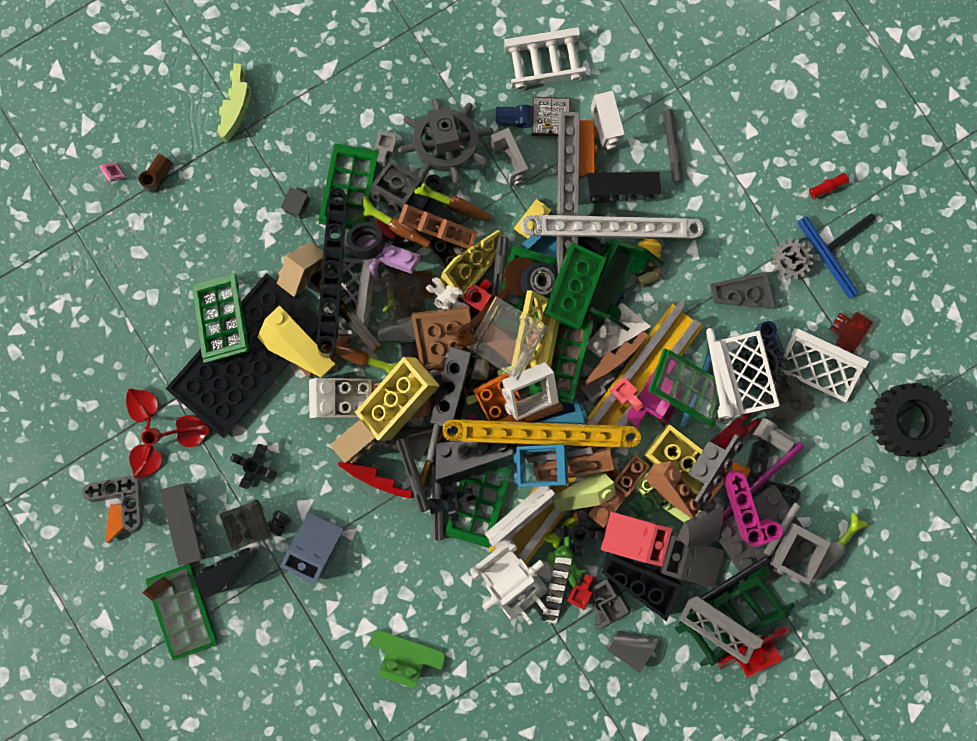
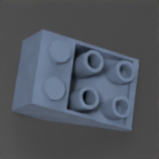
M309 512L292 541L280 568L316 584L319 582L344 528Z

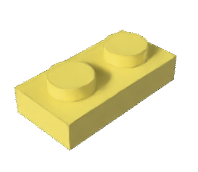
M536 199L514 227V231L527 240L530 236L522 231L521 223L523 219L529 215H549L551 209ZM529 220L527 226L529 230L534 231L536 224L534 221Z

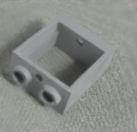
M791 522L774 551L769 564L774 566L773 571L783 576L785 573L791 575L790 580L800 585L802 582L809 585L831 543ZM797 534L817 545L802 575L782 565Z

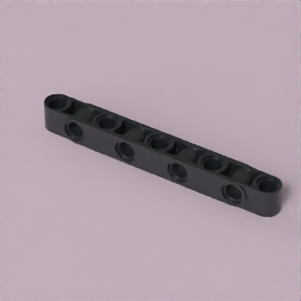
M340 188L331 190L326 214L317 329L318 352L323 358H331L335 354L338 338L347 221L346 193ZM336 197H340L343 200L340 202H335L333 199ZM333 233H338L340 235L338 238L335 239L330 237ZM334 269L337 271V274L331 276L327 272ZM328 306H331L335 309L332 313H326L324 311V309ZM324 344L332 346L329 351H323L321 347Z

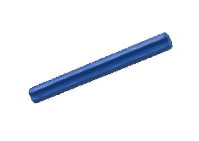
M807 216L801 218L798 221V225L847 297L852 298L856 296L858 290Z

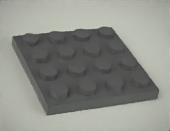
M771 485L753 498L759 521L771 519L781 525L791 509L776 485ZM733 512L723 520L724 523L722 524L718 541L738 572L765 555L770 561L773 553L771 556L764 553L769 542L760 546H751L745 542L740 535ZM746 513L744 515L743 521H747L749 519V513ZM795 516L792 523L802 527L799 520ZM773 525L768 528V533L773 531ZM755 531L749 535L750 540L755 537ZM797 534L782 565L791 568L814 552L816 546L813 542ZM769 563L762 567L768 566L772 572L766 578L768 580L767 584L781 575L773 571L774 566ZM757 585L750 588L753 593L761 589Z

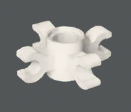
M437 277L432 279L436 284L435 288L431 285L426 287L430 293H435L438 296L433 302L437 308L468 307L467 304L460 303L457 300L463 293L458 287L454 288L446 285L444 288L441 280Z

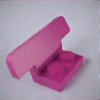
M670 360L666 373L671 375L677 363ZM656 368L637 397L642 402L643 408L637 412L631 407L627 414V420L637 428H639L647 413H650L661 423L667 425L676 410V407L648 391ZM664 377L660 390L670 394L673 381ZM677 384L673 397L681 401L685 391Z

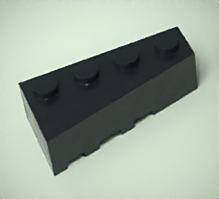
M659 172L587 173L578 182V205L621 201L635 202L637 200L651 202L661 195Z
M462 441L436 443V481L441 487H445L449 483L460 482L473 475H482L483 472L515 464L514 452H517V443Z
M607 552L600 566L601 573L667 622L682 588L680 581L623 556Z

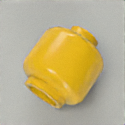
M643 238L642 241L638 242L637 246L646 248L661 259L662 244L658 242V239Z

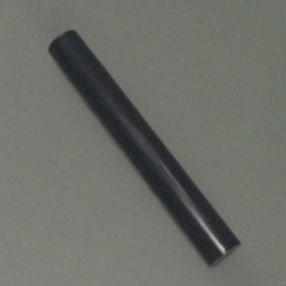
M870 213L829 243L827 246L830 251H833L874 221L875 216Z

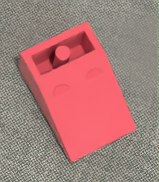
M611 512L601 550L662 567L672 528Z

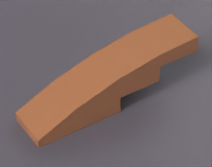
M404 204L398 220L400 224L467 249L473 246L478 234L475 230Z
M642 331L632 344L625 341L615 354L608 351L583 385L586 387L619 367L638 349L648 337V334Z

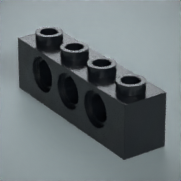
M458 347L449 348L445 355V367L440 374V386L435 394L436 402L430 413L431 423L443 426L448 420H461L478 353ZM457 364L460 366L458 373L455 371ZM452 383L455 385L453 392L450 389ZM447 401H448L449 404H450V408H449L448 411L446 410V407H445ZM455 426L449 427V429H458Z

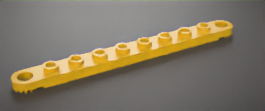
M448 420L443 425V435L447 440L462 442L634 447L641 441L639 430L633 426ZM450 426H455L458 428V432L456 434H449L447 429ZM628 433L636 434V437L631 441L625 439Z

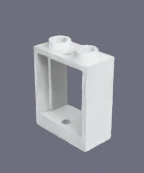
M609 91L594 95L590 108L595 126L597 127L601 149H607L608 151L617 149L624 137V130L614 93Z
M545 362L502 380L504 387L502 394L507 401L505 409L509 415H513L516 421L559 403L554 372ZM541 381L542 392L521 401H515L514 391Z

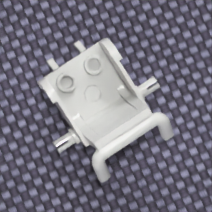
M508 539L481 562L470 569V573L475 581L480 579L481 574L487 583V589L492 595L491 599L482 605L486 612L494 605H499L510 620H513L521 613L526 622L532 625L533 622L525 613V609L534 602H537L545 613L548 612V609L540 600L548 592V588L536 574L545 566L539 560L533 566L528 567L521 558L518 559L513 553L517 550V546L513 540Z

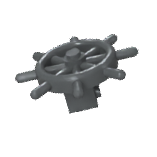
M434 98L431 101L433 110L427 111L428 114L419 122L409 116L404 117V123L415 128L413 135L414 144L400 146L398 153L416 152L418 158L425 164L418 173L420 179H424L430 169L444 172L450 171L453 183L458 184L460 183L458 169L467 165L472 159L482 165L488 164V159L476 153L478 137L493 134V129L488 127L476 130L473 122L467 117L473 108L471 103H467L463 110L458 112L451 110L450 106L441 108L439 100ZM462 126L467 132L461 133L459 127ZM423 134L433 138L432 140L421 142ZM470 139L468 148L459 144L460 141ZM435 147L431 155L425 151L427 148ZM453 150H456L462 154L454 158ZM445 152L447 160L438 159L441 153Z

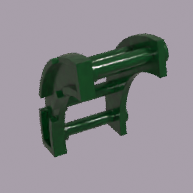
M768 566L755 571L748 576L749 579L742 583L734 584L706 602L715 609L719 606L724 607L733 621L751 633L775 620L788 618L791 615L790 611L795 607L794 603L783 606L767 584L768 580L766 578L772 573ZM756 585L760 587L776 610L765 615L749 592L750 588ZM738 594L740 596L743 595L758 617L757 620L747 626L730 603V599ZM691 612L686 617L692 622L698 621L696 613L693 615ZM681 621L674 627L678 634L686 631L690 633L702 649L706 657L699 663L701 667L717 664L720 661V657L726 652L719 646L712 651L700 633ZM707 621L712 630L714 631L712 623ZM724 632L720 633L722 642L730 644V638Z

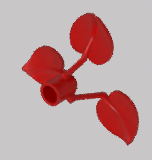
M128 389L126 407L130 417L137 422L148 419L145 427L146 431L141 435V440L144 444L135 446L129 455L133 477L136 479L151 475L161 466L162 454L158 450H153V444L159 442L161 437L178 433L177 440L184 447H194L200 444L209 433L207 424L200 418L192 415L178 418L176 420L177 430L161 433L157 428H150V415L154 414L158 409L157 398L146 390Z

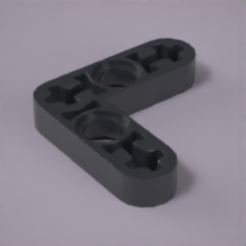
M757 440L751 446L747 468L751 469L747 478L748 485L752 484L754 479L750 478V474L761 476L766 472L770 446L764 440ZM762 444L765 451L760 453V457H764V459H753L754 456L759 455V450H756V446ZM755 462H759L762 466L759 473H755L752 470V464ZM767 481L752 494L757 496L767 489L768 486L776 485L780 493L781 487H783L782 491L790 492L792 489L795 497H791L789 500V496L782 495L787 503L794 504L800 499V491L796 487Z

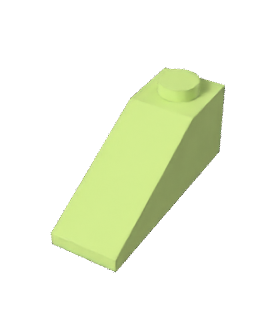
M604 472L591 474L553 496L554 510L556 512H563L601 505L616 496L614 482Z

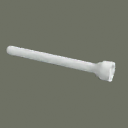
M708 328L706 334L720 402L719 410L717 411L718 418L727 419L734 417V412L727 402L725 388L713 347V342L716 341L714 330Z

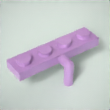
M362 236L355 242V246L367 247L372 245L376 239ZM346 242L345 250L350 252L349 246ZM385 243L381 254L372 258V262L369 265L373 280L378 281L380 279L377 269L380 263L412 274L420 261V255Z

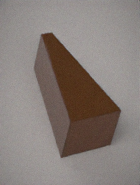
M163 576L142 593L153 601L162 597L173 583Z

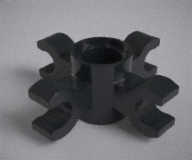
M258 443L253 457L247 459L232 453L230 461L243 466L245 472L239 484L240 487L249 489L254 475L261 474L269 479L275 478L277 472L264 467L262 461L268 446ZM252 461H255L258 465L257 470L254 472L249 468Z
M449 483L440 494V499H428L427 506L428 508L430 507L432 515L445 509L451 518V523L459 521L458 512L462 509V504H473L476 500L472 488H466L463 492L457 493L456 489L452 487V483Z
M586 508L577 509V521L573 522L571 526L556 525L555 533H557V537L573 538L572 552L575 557H582L583 544L589 538L604 540L603 528H587ZM578 530H584L581 535L575 534Z

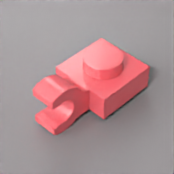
M625 377L610 389V392L623 405L629 402L637 412L643 408L642 402L635 397L638 390Z

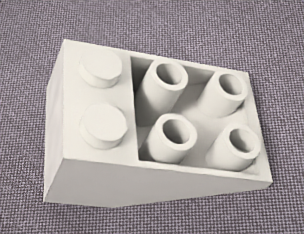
M315 378L309 380L310 418L358 417L355 412L372 394L371 379Z

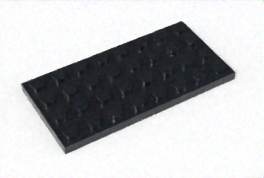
M268 273L264 274L241 301L249 348L248 352L205 364L200 348L166 387L168 392L224 439L290 364V361L269 351L257 338L264 320L280 306L311 338L318 329V316L300 300L279 286L277 281ZM236 316L226 318L223 322L224 331L237 327ZM220 326L214 333L220 332ZM238 331L225 335L226 346L240 343ZM221 336L208 339L209 351L223 348Z

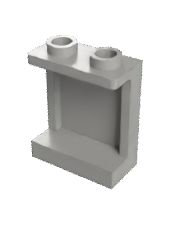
M508 127L491 135V148L494 153L505 149L515 170L509 173L508 183L510 186H519L527 179L528 167Z

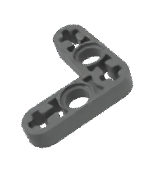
M121 477L93 482L84 486L82 495L90 502L121 498L123 527L131 533H136L142 528L141 484L135 477ZM130 482H132V483L135 484L134 486L131 487V490L128 489L127 487H125V486H129V485H130ZM115 484L116 491L112 494H108L107 488L110 485ZM92 489H94V490H96V491H102V493H100V492H95V493H93V496L89 495V493L92 492ZM132 499L136 500V506L133 509H128V502ZM129 514H133V519L137 521V523L133 524V527L129 525V523H132V516Z

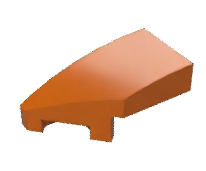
M110 504L106 528L107 543L113 542L115 537L127 531L123 527L122 508L118 504Z

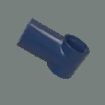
M530 105L496 107V124L530 128L532 127L533 107Z
M765 321L757 324L755 331H761L762 338H766V344L773 340L772 347L779 344L778 353L783 351L784 348L778 337L775 323ZM764 325L769 327L768 335H765L762 331ZM769 353L768 359H773L774 357Z

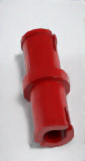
M844 172L832 179L827 178L823 183L810 188L809 194L814 200L826 193L831 194L835 189L848 184L849 178Z

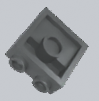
M390 159L371 185L370 194L375 201H383L388 204L389 209L392 211L402 212L404 204H409L414 190L420 186L423 179H420L417 174Z

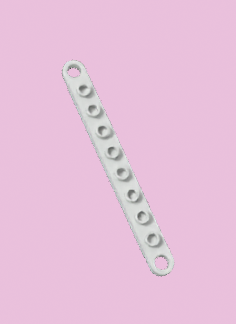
M529 215L521 223L522 231L529 236L695 239L701 236L704 230L702 222L699 220L685 218ZM529 220L534 221L536 224L534 231L529 230L527 226ZM690 224H694L697 227L696 234L691 233L689 229Z

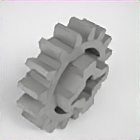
M788 239L786 243L784 241L780 242V247L776 246L774 248L776 253L771 254L770 257L775 260L770 264L776 266L773 269L774 272H780L778 277L785 275V280H789L792 276L794 281L798 279V276L800 278L804 277V272H810L808 266H812L813 262L809 261V259L814 256L808 254L811 248H804L805 242L799 244V239H796L792 243V240ZM790 248V250H788V253H782L784 249ZM796 266H802V268L799 271L794 272Z

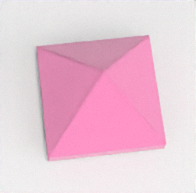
M116 162L99 166L109 182L125 179V175Z

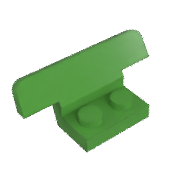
M380 630L373 633L369 645L386 651L378 673L379 677L415 689L423 664L442 670L444 654L441 651Z

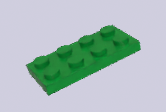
M573 242L570 243L543 315L579 330L607 258Z

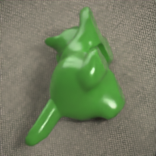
M564 537V545L549 552L547 561L553 568L556 556L572 559L566 586L572 585L576 587L586 570H580L576 567L574 555L570 548L571 537Z

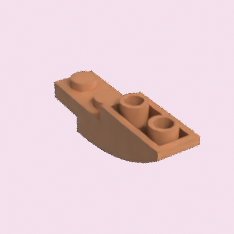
M634 454L613 479L616 496L601 505L594 506L587 517L599 527L604 528L609 520L610 513H615L650 466Z

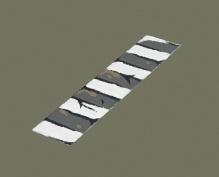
M556 556L545 602L548 612L545 613L543 611L541 621L557 623L572 559Z

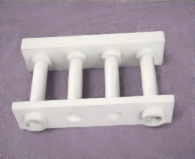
M579 27L504 39L505 54H512L516 79H511V89L524 90L528 86L565 80L579 81L585 77L586 67H578L574 45L579 40ZM557 45H567L571 70L560 71L556 50ZM539 48H549L552 73L542 74L538 55ZM521 51H530L534 76L523 77L519 55Z

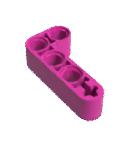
M735 470L727 471L724 474L723 480L742 539L751 546H760L780 538L783 532L780 524L771 519L759 521L745 475ZM743 494V501L741 503H738L737 499L739 495ZM746 513H749V519L747 521H743L744 515ZM773 525V531L768 533V528ZM755 531V537L750 540L749 535Z

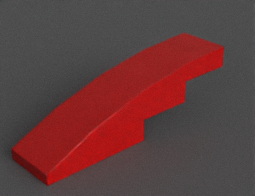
M338 462V466L374 488L393 495L412 498V490L395 487L396 479L377 476L378 468Z

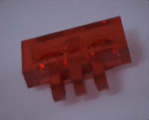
M855 312L851 318L843 313H839L837 317L843 320V322L835 319L833 323L839 328L831 325L829 329L839 335L835 345L853 354L873 322L858 312Z

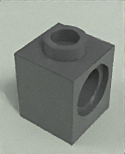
M290 187L281 209L285 213L302 219L310 202L307 191L299 187L296 189Z

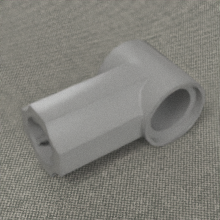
M762 418L753 435L759 440H764L787 453L793 446L795 438L777 428L778 426L772 421Z

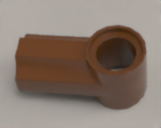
M158 154L149 168L139 175L140 184L150 193L158 191L161 186L160 182L174 164L165 156ZM149 179H153V182L151 184L146 185V182Z

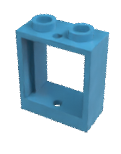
M575 398L574 404L560 402L563 406L562 411L535 420V423L585 424L584 422H588L583 404H578L577 398Z
M566 445L516 447L517 452H514V463L517 464V472L514 473L515 483H518V487L568 486ZM556 452L557 481L526 482L525 453Z

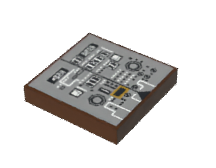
M533 97L532 136H558L559 113L561 111L570 112V98Z

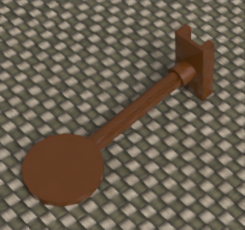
M524 257L515 258L510 261L505 267L503 274L505 288L469 323H466L464 326L452 327L446 332L448 336L455 335L459 340L456 343L457 347L471 346L476 341L471 335L474 329L511 293L525 296L521 289L520 278L525 268L535 264L533 261Z

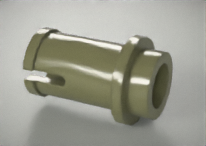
M652 267L647 273L638 276L637 280L641 287L644 288L656 280L660 281L663 275L658 267Z

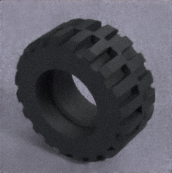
M908 383L893 386L890 390L881 393V398H877L874 402L877 405L876 408L871 409L870 414L874 415L873 419H870V425H874V430H872L873 436H878L877 442L879 445H885L884 449L889 453L894 452L896 456L923 457L927 456V454H933L938 450L937 447H943L946 443L944 438H949L951 434L948 429L953 427V421H950L949 416L953 415L952 411L946 407L949 403L946 399L942 400V394L939 391H933V387L929 385L923 386L922 383ZM907 402L917 405L925 419L921 434L913 439L903 435L897 425V413L900 407Z

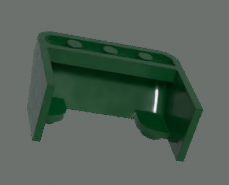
M611 239L604 244L599 255L607 259L587 313L609 325L629 331L630 328L619 321L621 309L615 306L632 273L640 274L644 272L650 262L661 266L665 262L646 248Z

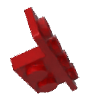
M780 627L775 629L772 635L766 638L765 636L759 637L764 641L760 648L753 650L746 664L730 655V653L725 654L718 662L719 669L721 670L738 662L746 678L749 679L782 662V658L773 643L789 636V628L783 629ZM745 645L738 648L739 653L744 656L748 647Z

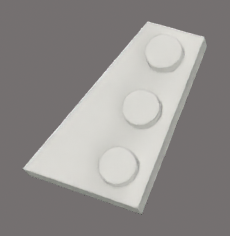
M621 302L618 306L621 309L619 321L629 327V331L622 330L605 322L590 339L587 349L598 358H601L608 351L611 352L625 341L634 338L651 326Z

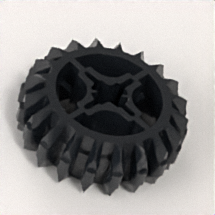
M757 338L754 339L753 343L750 340L746 342V345L753 349H756L759 344ZM763 338L767 357L769 353L772 354L776 362V368L769 362L771 373H773V380L779 383L781 379L778 376H785V373L781 370L787 369L786 365L781 364L786 362L787 358L780 357L785 352L783 350L778 353L777 349L780 345L777 344L775 347H772L773 340L766 344V338ZM743 347V352L740 351L738 356L748 361L751 357L748 355L750 350ZM754 356L750 363L758 367V361L762 357ZM736 358L734 362L739 365L735 366L734 369L742 372L746 364ZM746 368L743 374L753 380L758 371L753 368L751 375ZM744 378L741 380L742 383H745L747 381ZM757 378L755 381L765 387L768 383V378Z

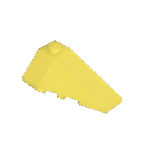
M500 230L495 231L455 257L442 272L440 278L442 286L444 288L446 285L454 288L458 287L463 292L460 298H464L466 290L473 284H476L495 261L498 237L503 236Z
M280 306L264 320L257 338L269 351L321 378L336 365L330 358L320 356L317 344Z

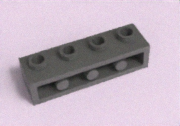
M183 483L161 489L160 493L178 566L206 559V554L208 553L207 546L202 542L201 535H203V530L197 522L198 510L192 502L193 490L191 486H188V483Z

